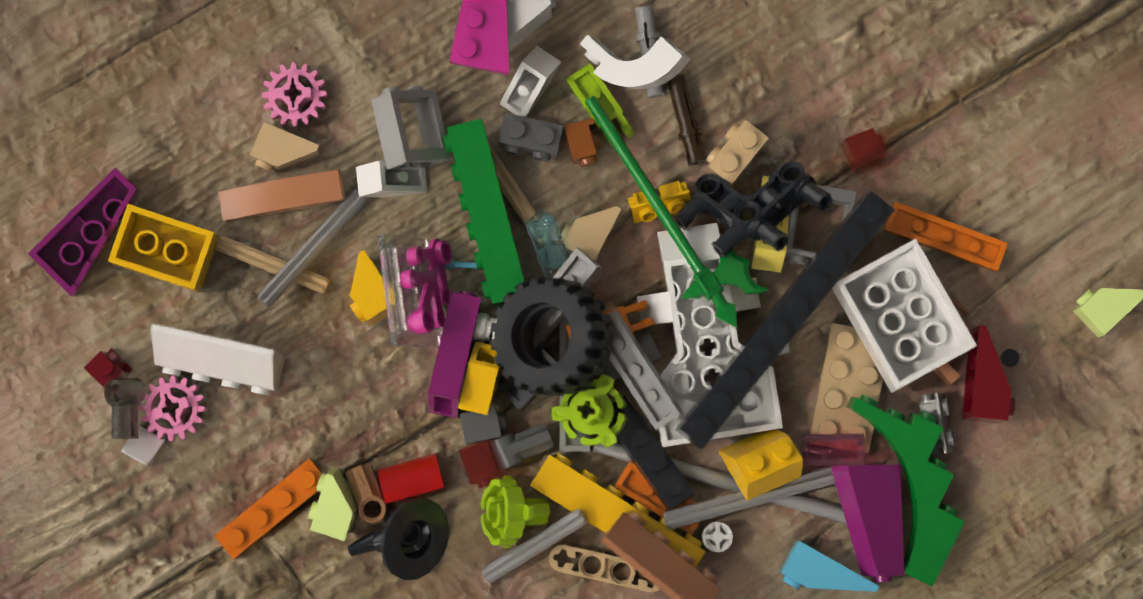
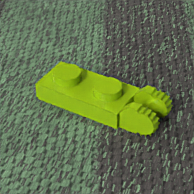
M589 63L565 79V82L589 117L593 118L597 129H601L603 135L613 147L586 105L585 101L588 98L595 96L611 122L616 119L627 137L630 138L635 134L623 116V110L602 79L593 73L595 69Z

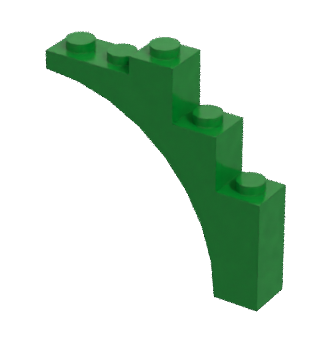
M862 394L860 399L851 396L846 407L867 420L884 437L896 454L906 476L911 498L912 525L908 548L904 556V573L933 587L965 523L964 520L957 517L959 511L945 504L938 508L954 476L953 473L946 470L948 464L934 457L931 458L930 462L927 461L943 427L936 424L938 418L922 410L919 415L910 412L906 422H904L905 415L891 408L886 413L876 407L878 404L876 400Z

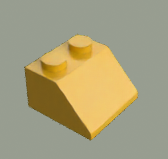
M365 250L361 251L358 255L350 292L354 303L350 307L359 321L362 323L367 321L373 326L402 307V305Z
M778 429L758 432L719 449L718 452L746 501L801 477L803 458L789 435Z

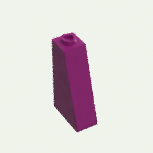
M451 292L428 391V413L458 419L460 410L458 409V404L472 353L476 321L481 310V298L476 297L471 292Z
M900 464L832 466V474L861 575L874 576V582H892V576L904 575Z

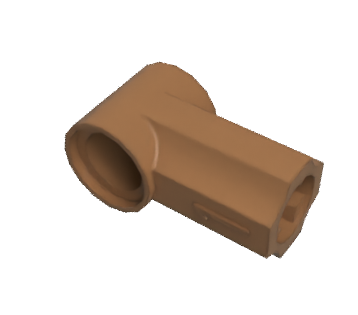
M371 464L359 465L345 472L361 518L373 525L383 523L388 517L389 508L385 504ZM378 502L382 508L381 514L377 518H369L366 513L368 505Z

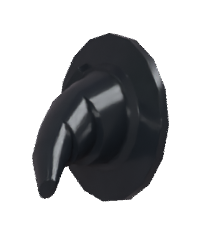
M413 498L401 504L392 513L385 525L349 545L348 552L351 556L371 551L381 552L383 563L390 574L402 580H417L430 573L440 562L445 552L449 536L447 515L441 506L428 498Z

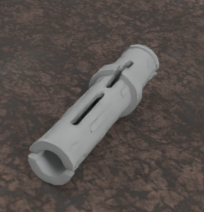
M653 6L635 8L639 33L636 35V40L640 43L642 56L660 38V33L656 32ZM663 84L646 89L647 98L665 95Z

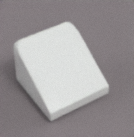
M139 425L121 452L146 466H151L166 440L158 439L156 434L148 432L147 429Z

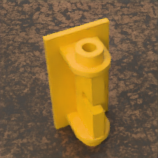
M678 180L658 186L660 198L672 214L677 213L691 200L690 191L687 189L685 182L679 183ZM642 191L633 193V197L627 198L629 207L632 209L634 224L650 222L658 217Z

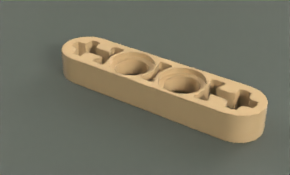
M568 545L555 546L549 554V563L558 572L646 592L660 590L655 584L652 587H648L647 581L639 578L638 585L631 584L635 577V568L621 557ZM561 549L567 550L568 557L576 558L575 552L582 553L579 560V571L572 570L574 566L572 563H565L564 567H559L558 561L553 559L554 554H560ZM589 556H595L601 562V568L595 574H589L583 568V562ZM625 563L630 567V576L626 580L620 581L614 577L613 568L616 564Z

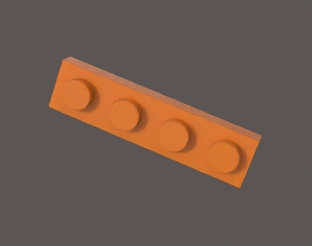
M896 201L893 202L892 208L895 210L887 219L883 231L909 241L916 239L920 245L993 272H998L1008 245L1007 242Z
M309 458L215 535L216 539L229 555L236 559L318 492L316 489L322 472Z

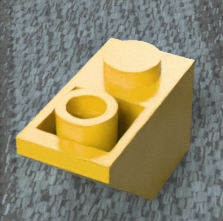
M475 341L468 362L458 409L484 415L489 413L502 373V367H497L494 360L497 352L496 350H491L490 344Z

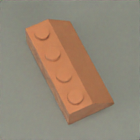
M633 511L629 515L622 512L600 540L672 599H716L722 590L716 585L719 582L717 577L706 569L700 573L692 566L695 562L693 558L681 549L676 554L668 547L671 541L657 530L652 535L643 527L646 521Z

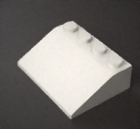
M916 239L837 281L832 288L891 393L977 346Z
M152 324L151 337L155 365L163 367L162 373L180 377L181 371L193 373V380L207 383L210 382V378L222 380L221 386L239 389L240 384L252 386L251 392L267 396L270 390L278 392L285 356L277 351Z

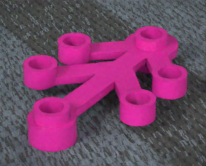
M438 238L432 239L427 249L414 247L407 250L406 256L409 265L418 266L423 265L424 261H429L430 264L427 271L416 272L412 269L402 271L400 274L401 285L404 289L416 288L418 284L424 283L418 308L408 316V327L411 332H416L417 334L431 333L434 328L443 327L445 314L442 310V305H447L450 301L451 292L448 288L445 265L451 263L452 250L446 240L441 241ZM430 302H432L433 310L431 311L429 309Z

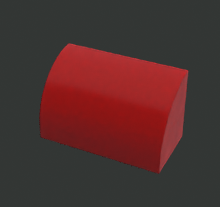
M437 453L378 469L385 504L446 488Z

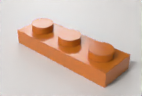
M629 461L614 488L664 518V513L668 510L635 464ZM689 499L675 509L692 505L696 502ZM700 521L678 528L692 536Z

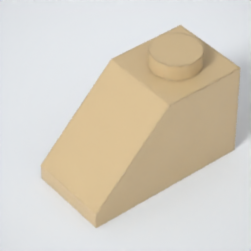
M264 122L250 152V156L253 160H256L255 166L265 171L271 172L273 168L282 171L319 156L322 148L316 143Z
M615 206L575 219L572 226L567 224L559 240L563 241L562 250L572 254L576 247L581 248L596 261L622 209Z

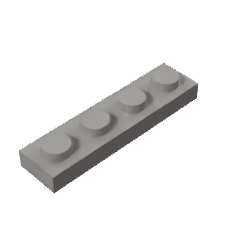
M576 247L553 278L581 283L582 287H588L602 267L584 250ZM551 308L538 320L533 334L535 350L539 345L542 346L565 316L558 308Z
M616 309L609 314L612 324L608 325V332H613V342L608 341L607 349L612 351L609 359L655 430L684 412Z

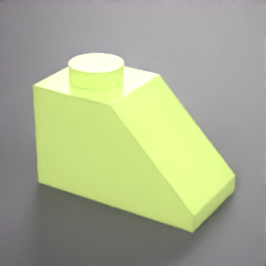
M1100 288L1092 292L1089 289L1076 300L1079 306L1073 312L1097 337H1101L1107 334L1143 300V290Z

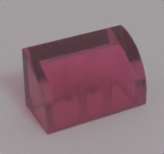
M864 434L802 435L803 466L867 465Z

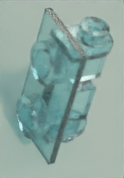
M540 209L525 224L544 277H547L556 268L559 270L569 255L564 243L555 244L554 242L562 238L556 217L552 216L550 212L544 213L543 209Z

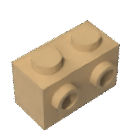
M746 119L740 126L735 123L725 135L728 141L722 149L716 146L706 159L710 163L707 166L706 172L725 179L731 183V186H733L769 139Z

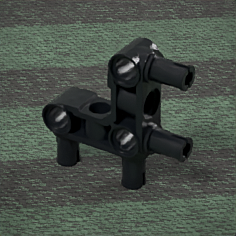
M791 161L782 165L780 169L768 177V182L749 196L747 194L742 195L734 190L731 183L715 174H705L695 182V191L691 194V200L675 213L673 218L683 230H686L703 213L709 214L726 226L728 229L711 244L714 251L722 258H726L735 247L747 241L763 240L776 251H781L786 247L789 239L787 234L776 226L804 200L819 210L824 211L831 205L832 197L830 193L816 185L815 179L805 172L804 166L801 163Z

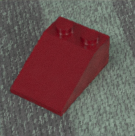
M979 325L969 331L977 346L968 350L961 420L988 423L1009 421V416L1014 415L1015 398H1011V388L987 326Z

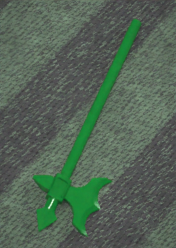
M595 96L588 98L585 101L586 105L695 273L693 276L694 282L691 283L681 298L683 300H695L705 297L707 301L712 300L717 308L715 317L737 328L736 304L726 301L722 294L724 291L722 286L734 285L745 294H762L768 290V288L757 285L751 279L749 274L750 260L738 256L732 250L726 258L720 257L718 268L713 272L709 267L705 268Z

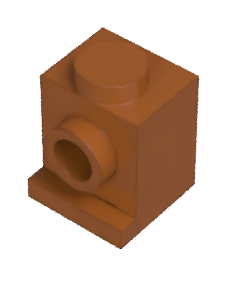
M593 118L564 126V133L573 165L580 163V167H586L598 163L596 150L601 148L597 133L590 132L591 129H594Z

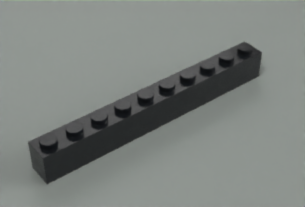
M872 190L865 193L678 424L675 428L678 433L698 449H703L895 209Z

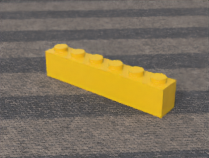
M557 453L555 458L548 455L532 481L531 487L571 512L581 509L586 515L587 522L607 533L622 512L629 515L633 511L646 521L643 527L652 535L656 530L671 541L668 545L671 550L677 554L681 549L695 560L692 566L694 568L697 567L706 552L700 548L702 545L701 541L688 533L683 538L674 532L676 528L668 529L664 518L661 517L659 522L648 516L651 510L636 501L633 506L622 500L625 494L609 485L606 490L596 484L599 478L583 469L581 474L570 468L573 462L561 454Z

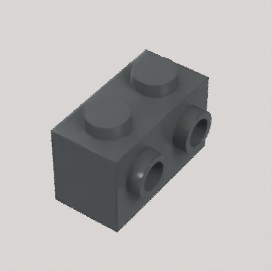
M504 112L498 145L499 148H504L503 152L508 154L521 155L522 152L533 155L532 158L539 161L550 162V159L557 160L564 125Z

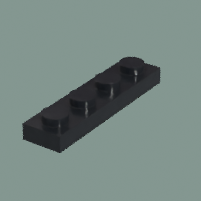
M623 396L627 403L626 407L621 410L618 408L616 401L613 403L614 417L609 428L616 424L619 412L627 416V422L622 431L616 435L617 440L668 511L673 510L692 498L695 492L631 403Z

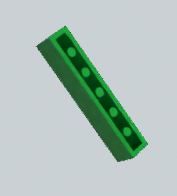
M481 118L446 127L448 134L443 135V140L447 153L453 152L456 164L450 165L454 181H460L463 193L458 194L462 211L468 210L471 222L466 223L470 241L476 240L479 250L474 252L477 269H484L486 281L481 282L485 299L491 298L492 304L503 302V298L508 292H517L515 287L525 282L483 119Z

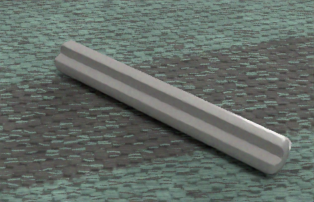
M576 509L482 569V574L486 581L489 583L494 582L581 528L588 521L586 515L581 509Z

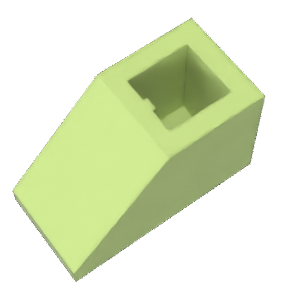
M332 466L327 474L322 473L316 491L321 492L318 502H313L308 519L312 520L311 531L345 541L351 532L358 505L339 468Z

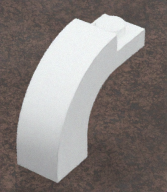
M587 35L580 43L587 50L585 56L594 64L599 65L593 73L609 83L629 89H649L660 86L674 78L691 60L671 40L660 37L644 56L632 61L621 60L599 39Z

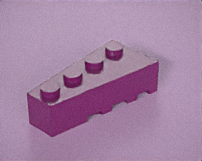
M114 168L28 254L71 297H76L122 222L127 205L133 204L140 190L119 169Z

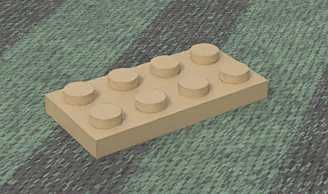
M831 323L808 442L868 454L874 427L867 420L848 409L846 405L851 396L860 399L862 394L879 402L883 378L854 327Z

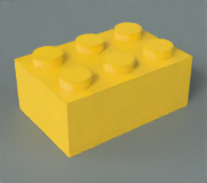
M128 204L108 262L200 293L219 236L212 231Z

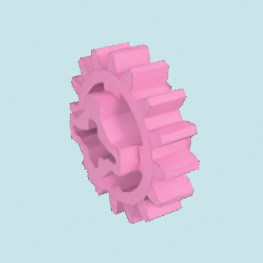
M295 62L291 63V69L289 70L282 64L280 65L281 73L276 74L271 71L270 75L273 81H264L263 83L269 89L268 92L261 93L263 99L269 100L264 105L266 111L274 110L270 117L274 121L281 117L280 124L284 127L289 121H291L294 129L298 128L299 121H303L306 126H309L308 118L312 116L318 120L320 117L316 112L317 109L326 108L321 99L327 98L328 94L325 91H320L326 84L324 80L316 81L319 76L316 70L310 74L308 73L309 67L307 64H304L301 70L298 69ZM301 77L308 80L313 88L304 87L301 84ZM287 79V82L281 88H278L280 83ZM296 86L301 95L296 97L294 106L293 101L288 95H293V90H295ZM276 102L286 104L289 114L279 109ZM308 103H312L311 106H310L307 110H305L304 112H302V109H303Z
M171 375L170 383H167L165 378L161 377L159 378L160 386L157 387L149 384L148 386L152 393L150 395L142 394L141 397L147 403L146 405L139 406L140 410L146 411V415L141 418V422H150L147 431L152 433L158 430L157 438L161 440L168 434L170 442H175L177 434L182 440H186V431L188 430L196 434L198 431L194 426L195 423H204V420L199 417V413L207 411V408L199 404V402L205 399V396H196L195 394L199 387L197 385L188 387L189 379L183 378L179 384L177 376ZM173 389H181L188 396L183 398L176 397ZM160 395V403L157 408H154V403ZM170 402L179 404V408L175 410V416L174 414L167 413V409L171 407ZM192 409L191 417L186 423V414L188 410ZM166 419L170 421L174 429H167L160 425L158 421Z

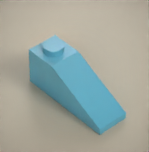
M798 540L795 541L779 570V573L784 575L782 581L797 590L800 585L816 589L877 592L879 588L873 582Z

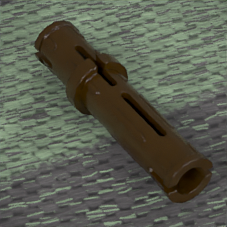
M676 75L666 83L670 91L671 101L680 133H678V138L683 143L688 166L698 165L706 162L700 138L702 131L701 128H698L685 75Z

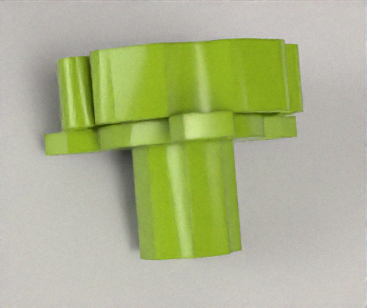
M603 374L598 380L594 379V382L588 386L596 387V389H586L573 394H565L561 400V405L552 408V420L561 422L562 427L571 439L576 440L580 438V435L573 430L572 425L581 433L588 435L598 434V437L594 439L582 437L580 441L585 446L603 444L606 448H609L618 442L616 435L622 431L627 422V416L619 412L616 424L609 428L614 417V407L608 394L616 399L617 406L621 410L626 407L627 403L620 392L613 388L615 380ZM591 406L595 409L594 415L589 414L587 417L584 411Z
M504 475L502 479L491 480L490 485L484 490L482 495L481 509L486 510V514L481 515V524L484 534L489 538L492 545L510 549L511 546L516 545L517 539L522 537L525 526H543L548 523L550 515L549 503L546 502L545 498H524L522 488L517 487L516 480L512 479L511 475Z

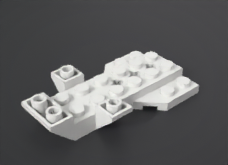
M717 223L692 226L686 230L680 228L705 268L709 267L712 272L717 269L720 263V256L711 245L712 242L720 237ZM668 231L657 232L667 292L637 296V301L646 300L649 306L639 312L640 320L653 318L655 324L672 322L677 353L660 377L684 413L659 428L662 447L691 443L678 433L675 428L710 386V382L704 380V375L709 373L708 369L714 368L715 373H720L742 345L738 342L736 328L715 317L717 308L712 300L707 301L705 297L695 300H683L681 298L691 283L694 282L693 276L695 273ZM756 277L751 278L757 284ZM734 285L722 286L724 298L727 302L736 304V312L761 307L759 294H745ZM705 338H709L710 343H715V348L711 349V355L708 356L705 355V351L700 352L699 345L704 344ZM769 366L712 439L783 428L772 366Z

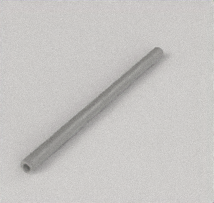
M615 443L609 448H606L603 444L593 446L592 452L632 462L619 443ZM670 458L684 478L732 492L741 491L731 475ZM798 494L770 501L774 504L847 524L842 507Z

